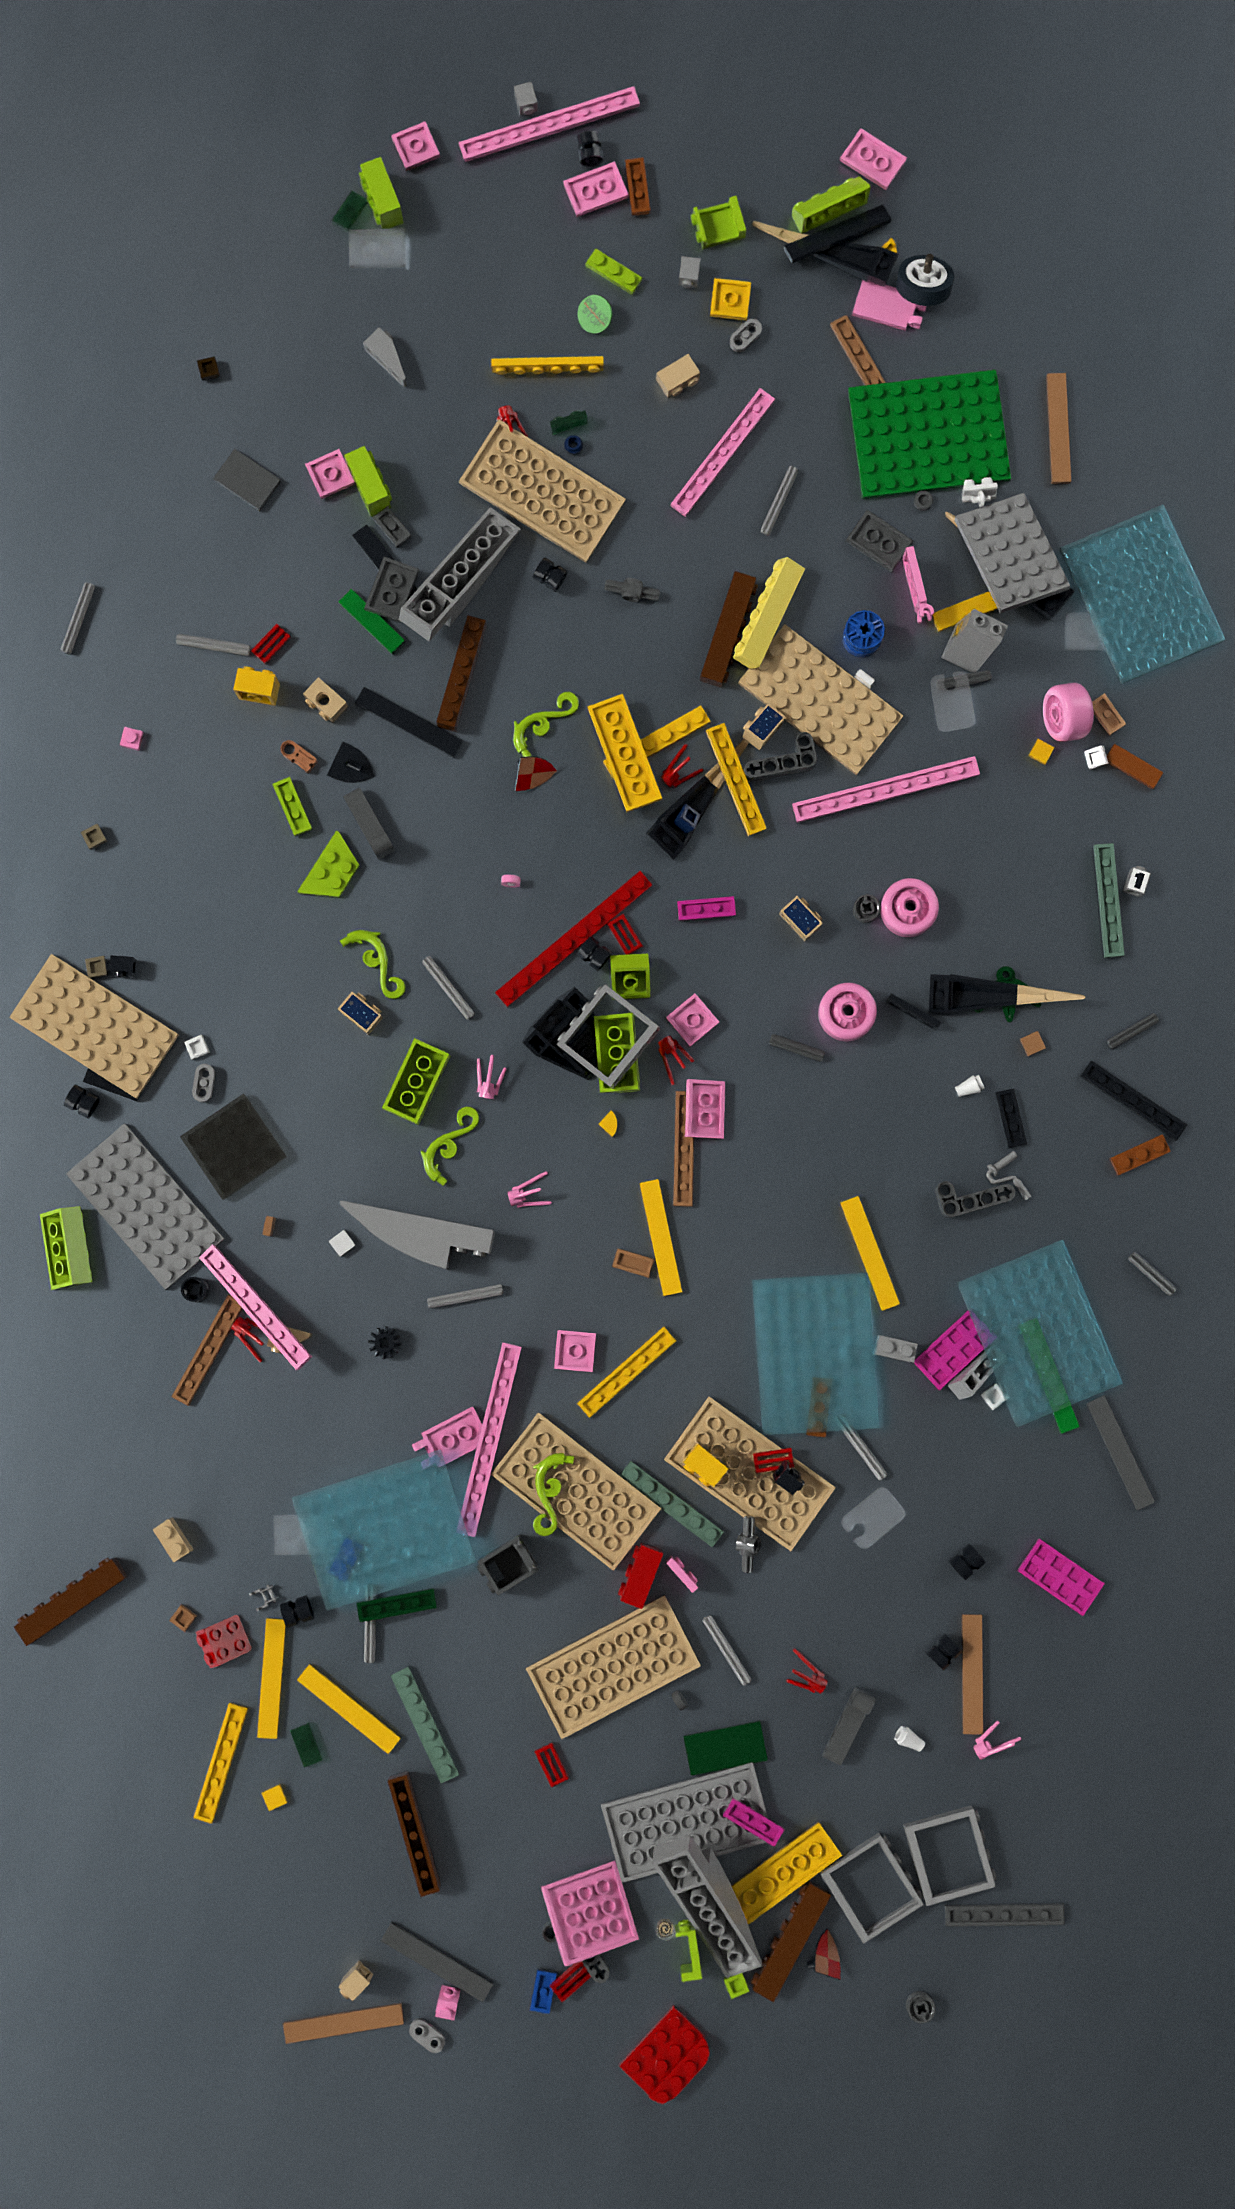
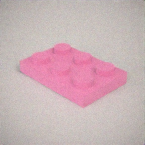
M861 128L840 157L842 163L884 190H887L907 160V157Z
M615 162L563 181L576 217L628 198V192Z
M688 1079L686 1083L685 1137L724 1139L725 1081Z

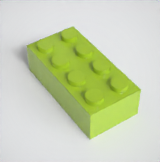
M414 1038L382 1109L419 1126L451 1057L450 1054Z

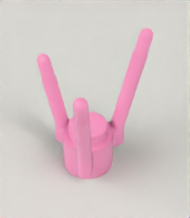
M494 1055L490 1056L487 1080L483 1082V1086L480 1058L477 1059V1092H479V1097L494 1099V1096L498 1095L500 1085L507 1070L506 1067L503 1068L494 1088V1084L491 1083Z
M545 1171L519 1186L512 1187V1191L508 1192L511 1206L517 1205V1208L523 1206L551 1205V1201L523 1202L526 1200L525 1196L540 1192L541 1188L526 1192L522 1188L546 1176L548 1172Z
M996 1721L981 1737L975 1739L977 1744L973 1748L979 1759L982 1760L994 1753L1015 1746L1016 1742L1021 1741V1737L992 1747L988 1740L984 1741V1739L999 1725V1721Z

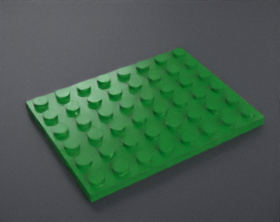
M996 369L848 387L862 499L963 487L964 481L970 479L974 480L975 485L981 484V480L991 477L993 483L1011 480Z

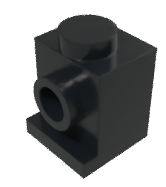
M110 955V960H107L106 970L107 972L114 973L116 977H126V974H128L130 978L135 979L137 960L134 957Z
M786 1460L773 1473L775 1483L792 1495L796 1491H800L805 1484V1481L801 1479L800 1472L793 1467L790 1469Z

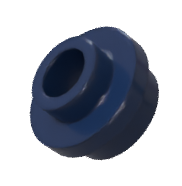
M576 435L567 437L564 442L565 450L570 454L579 453L583 448L581 438ZM572 443L577 444L575 448H572L570 445Z

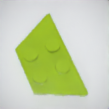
M336 830L297 891L299 894L340 898L360 865L339 831Z

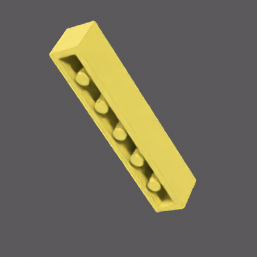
M789 557L775 562L773 566L774 571L765 583L766 588L758 598L759 603L750 615L751 620L742 632L743 637L735 647L733 658L749 669L760 667L804 573L805 568Z

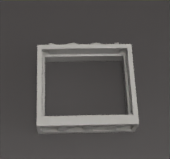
M605 984L595 991L593 1000L591 1002L588 1001L583 1006L581 1015L579 1017L576 1016L571 1021L569 1030L567 1032L564 1031L559 1036L557 1045L610 1088L614 1089L661 1028ZM607 994L649 1026L609 1077L605 1076L567 1046V1043Z
M971 1805L903 1824L926 1906L995 1887L994 1881L997 1880L994 1868L990 1869L988 1861H991L989 1850L984 1848L985 1834L983 1829L979 1830L977 1823L980 1822V1816L978 1811H974ZM969 1816L986 1881L932 1896L914 1831Z
M877 1833L844 1854L820 1872L863 1944L923 1905L921 1901L923 1895L918 1887L913 1888L910 1883L913 1880L907 1870L903 1872L899 1866L902 1864V1861L897 1853H891L889 1847L892 1845L887 1837H882L880 1833ZM879 1843L913 1899L865 1930L830 1873Z

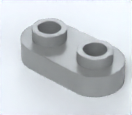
M756 319L747 320L731 335V349L735 352L746 350L761 335V323ZM754 329L755 332L750 333L749 330ZM740 341L742 344L736 345V342Z
M201 1064L197 1067L193 1083L192 1095L195 1100L202 1103L211 1099L214 1088L215 1070L208 1064ZM204 1071L209 1072V1076L206 1078L203 1077ZM201 1090H206L205 1096H200Z
M417 2018L412 2021L409 2033L414 2040L432 2053H438L444 2048L445 2037L439 2030L425 2019ZM420 2027L423 2032L417 2033L415 2029ZM432 2040H437V2041H438V2045H437V2046H433V2045L431 2044V2041H432Z

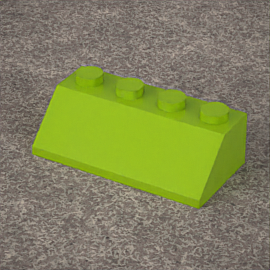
M861 177L849 178L842 185L832 186L823 194L818 193L806 202H798L794 205L791 216L800 233L804 234L866 205L871 186Z
M632 1013L594 1016L598 1070L607 1077L610 1076L636 1043L635 1017ZM638 1059L614 1089L599 1079L600 1093L641 1091Z
M81 1207L59 1208L40 1214L51 1290L91 1283L92 1271L89 1265V1252L86 1245V1233L83 1226Z

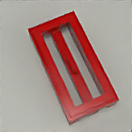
M276 624L251 652L266 665L288 642L291 636ZM277 631H279V632L273 637V639L258 653V651L269 641V639H270ZM283 635L284 638L270 651V653L265 658L262 657Z
M624 914L607 923L625 955L634 953L643 947ZM620 920L624 922L637 944L635 947L621 926ZM613 924L617 925L618 929L620 930L621 934L623 935L631 949L628 950L626 948L625 944L623 943L617 931L615 930Z
M792 1448L753 1453L756 1473L777 1470L780 1466L759 1468L760 1464L789 1460V1468L794 1467ZM788 1452V1456L759 1461L757 1458Z
M552 1742L540 1749L534 1750L551 1787L569 1779ZM548 1749H551L554 1755V1758L563 1775L562 1778H560L556 1770V1767L548 1753ZM544 1752L555 1775L556 1781L554 1782L540 1754Z
M582 1961L574 1963L549 1986L563 2003L590 1979L591 1975ZM578 1968H582L574 1976H571ZM569 1976H571V1977L566 1981V1983L563 1984V1985L557 1990V1987H558L560 1984H562Z

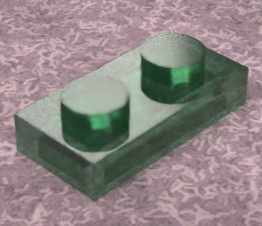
M577 410L568 416L553 418L550 421L552 435L588 424L586 411Z

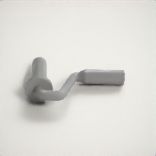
M1014 1151L993 1166L991 1164L987 1166L986 1176L990 1183L998 1184L1013 1180L1014 1185L1025 1200L1031 1197L1024 1184L1016 1176H1008L994 1180L991 1176L992 1174L996 1177L1000 1169L1018 1157Z

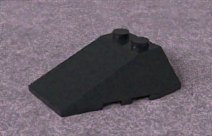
M573 987L556 998L530 1026L522 1043L535 1056L586 1080H590L594 1074L557 1045L559 1036L564 1031L567 1032L569 1030L571 1021L576 1016L579 1017L581 1015L583 1006L589 1001L576 987ZM592 1012L567 1043V1046L598 1069L594 1016L596 1015Z

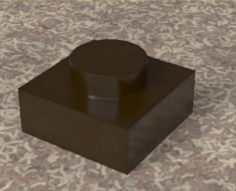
M215 356L197 360L202 381L220 377Z

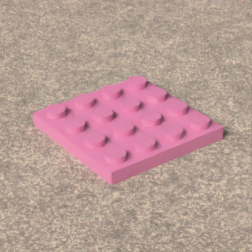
M615 1861L541 1886L564 1966H569L639 1939Z

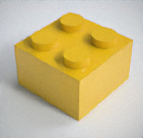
M244 666L237 669L233 690L239 700L276 706L280 683L272 671L262 670V672L255 671L252 667Z
M698 1443L682 1460L685 1463L683 1468L692 1475L697 1473L700 1476L698 1480L706 1487L710 1485L715 1487L728 1471L725 1465Z

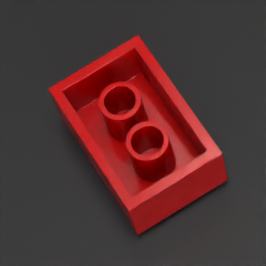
M642 1542L640 1546L636 1545L632 1554V1558H634L633 1565L629 1564L625 1572V1576L628 1578L626 1583H621L618 1591L620 1601L640 1609L643 1608L664 1554L662 1550Z

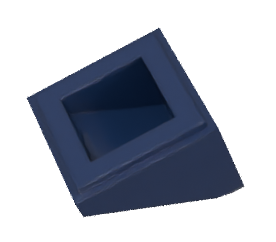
M685 804L673 824L685 833H688L695 829L700 814Z

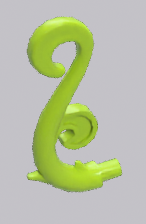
M563 692L558 696L557 706L559 709H562L564 701L571 702L572 707L568 711L537 712L525 717L519 724L514 721L513 742L519 754H522L524 757L532 756L527 749V737L524 738L525 730L530 724L540 722V726L533 724V733L539 737L545 736L550 729L548 718L569 716L578 710L579 700L574 693Z
M355 930L348 933L345 938L340 940L342 946L344 947L351 942L352 944L355 942L362 944V941L371 943L376 948L378 957L373 958L372 956L375 951L367 950L362 956L363 962L370 968L380 965V985L383 994L389 999L400 998L406 988L402 979L398 977L389 978V982L397 984L395 991L390 992L386 987L388 958L384 944L377 937L381 933L366 930Z
M463 1107L457 1113V1122L460 1126L464 1125L462 1122L464 1116H471L473 1121L470 1126L443 1134L430 1144L426 1153L421 1151L427 1175L431 1180L437 1181L442 1186L448 1180L438 1171L439 1165L434 1164L435 1153L440 1146L446 1145V1150L440 1149L441 1156L445 1159H451L456 1155L457 1146L451 1139L472 1131L479 1123V1114L472 1107Z
M555 1453L533 1466V1469H537L535 1477L537 1494L552 1520L551 1526L544 1528L541 1525V1521L547 1516L546 1514H540L534 1519L533 1528L540 1536H550L557 1528V1518L548 1497H555L561 1491V1483L557 1478L548 1479L546 1482L551 1485V1488L546 1489L544 1486L545 1475L552 1466H554L553 1469H556L558 1465H564V1463L573 1464L574 1456H568L565 1453Z

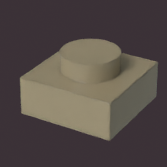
M98 824L81 832L90 850L107 842Z
M105 956L85 959L88 978L92 979L108 975Z

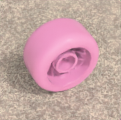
M1059 684L1047 691L1043 701V718L1046 729L1053 739L1059 742L1083 739L1089 734L1093 725L1094 710L1091 697L1086 688L1081 684Z
M914 878L902 879L892 884L885 892L880 904V914L885 926L892 933L907 938L916 937L928 931L934 924L939 912V902L935 891L924 881ZM908 902L914 904L915 910H907L905 904Z
M841 983L830 988L823 996L818 1009L819 1022L823 1030L832 1038L845 1042L855 1041L865 1036L874 1025L877 1016V1007L873 996L866 988L856 983ZM844 1007H851L853 1014L851 1016L845 1015L843 1012Z

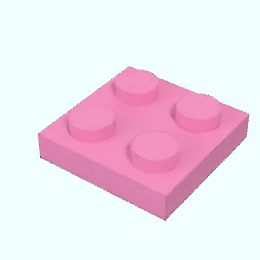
M426 122L391 135L406 171L440 158V153Z
M340 449L305 464L321 499L355 485Z
M695 993L666 1017L667 1021L689 1047L719 1024L717 1018Z
M557 1330L554 1369L593 1372L596 1333Z
M671 1555L665 1560L666 1564L692 1593L698 1589L696 1584L698 1579L691 1571L687 1573L683 1569L685 1564L677 1556L673 1558Z

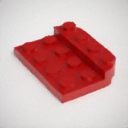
M673 2005L619 2064V2067L648 2094L651 2100L664 2104L674 2099L704 2067L709 2058L708 2042L704 2034Z

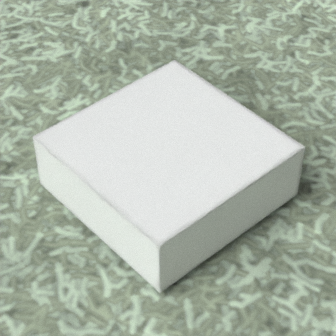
M860 669L855 675V679L868 689H871L875 681L871 676Z
M1103 745L1084 751L1090 770L1109 764Z
M203 1035L184 1042L191 1060L210 1053Z
M345 1230L329 1240V1243L340 1257L356 1246Z
M997 1383L980 1394L992 1410L1008 1399Z

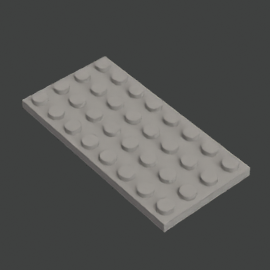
M125 1123L66 1173L165 1290L201 1261L199 1257L212 1244L218 1246L225 1240Z
M753 1762L602 1803L601 1807L621 1882L658 1873L652 1863L655 1846L689 1834L700 1851L711 1847L716 1856L766 1843V1841L723 1816L732 1798H735L768 1818Z

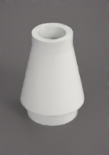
M972 1075L955 1087L959 1097L980 1093L981 1090L985 1089L979 1075Z
M901 1726L894 1737L899 1745L917 1750L918 1752L925 1745V1741L921 1740L908 1727Z

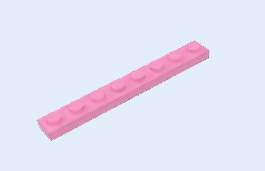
M761 388L757 391L671 503L673 509L684 517L688 515L775 402V398Z
M212 1244L199 1259L296 1370H300L312 1358L311 1354L217 1246Z

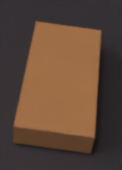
M617 1248L612 1267L649 1278L654 1259Z

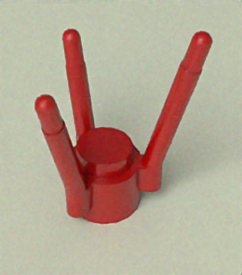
M505 405L498 409L499 416L497 421L499 419L506 423L510 432L513 433L512 423L515 420L521 433L528 437L518 419L517 412H513L512 406Z
M684 744L669 766L662 772L663 775L660 776L669 788L672 786L676 788L681 783L704 771L701 768L678 780L680 775L677 772L690 761V757H687L675 769L672 767L687 748V744Z
M669 1035L658 1042L660 1046L658 1051L662 1056L671 1085H674L675 1082L665 1053L667 1055L673 1054L683 1069L686 1066L677 1054V1048L692 1063L694 1059L676 1039L673 1040L672 1036Z
M240 1316L233 1323L231 1329L235 1331L234 1335L242 1341L258 1362L261 1363L262 1359L243 1337L248 1335L255 1342L263 1346L264 1343L250 1332L251 1326L260 1328L248 1317L243 1319Z
M794 1648L793 1652L816 1675L813 1674L811 1677H808L793 1669L792 1672L808 1681V1685L787 1679L786 1682L813 1693L816 1691L821 1694L828 1683V1680L824 1678L825 1674L820 1672Z

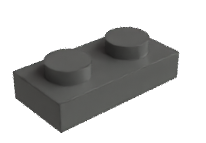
M388 506L373 517V520L396 548L411 538V534Z

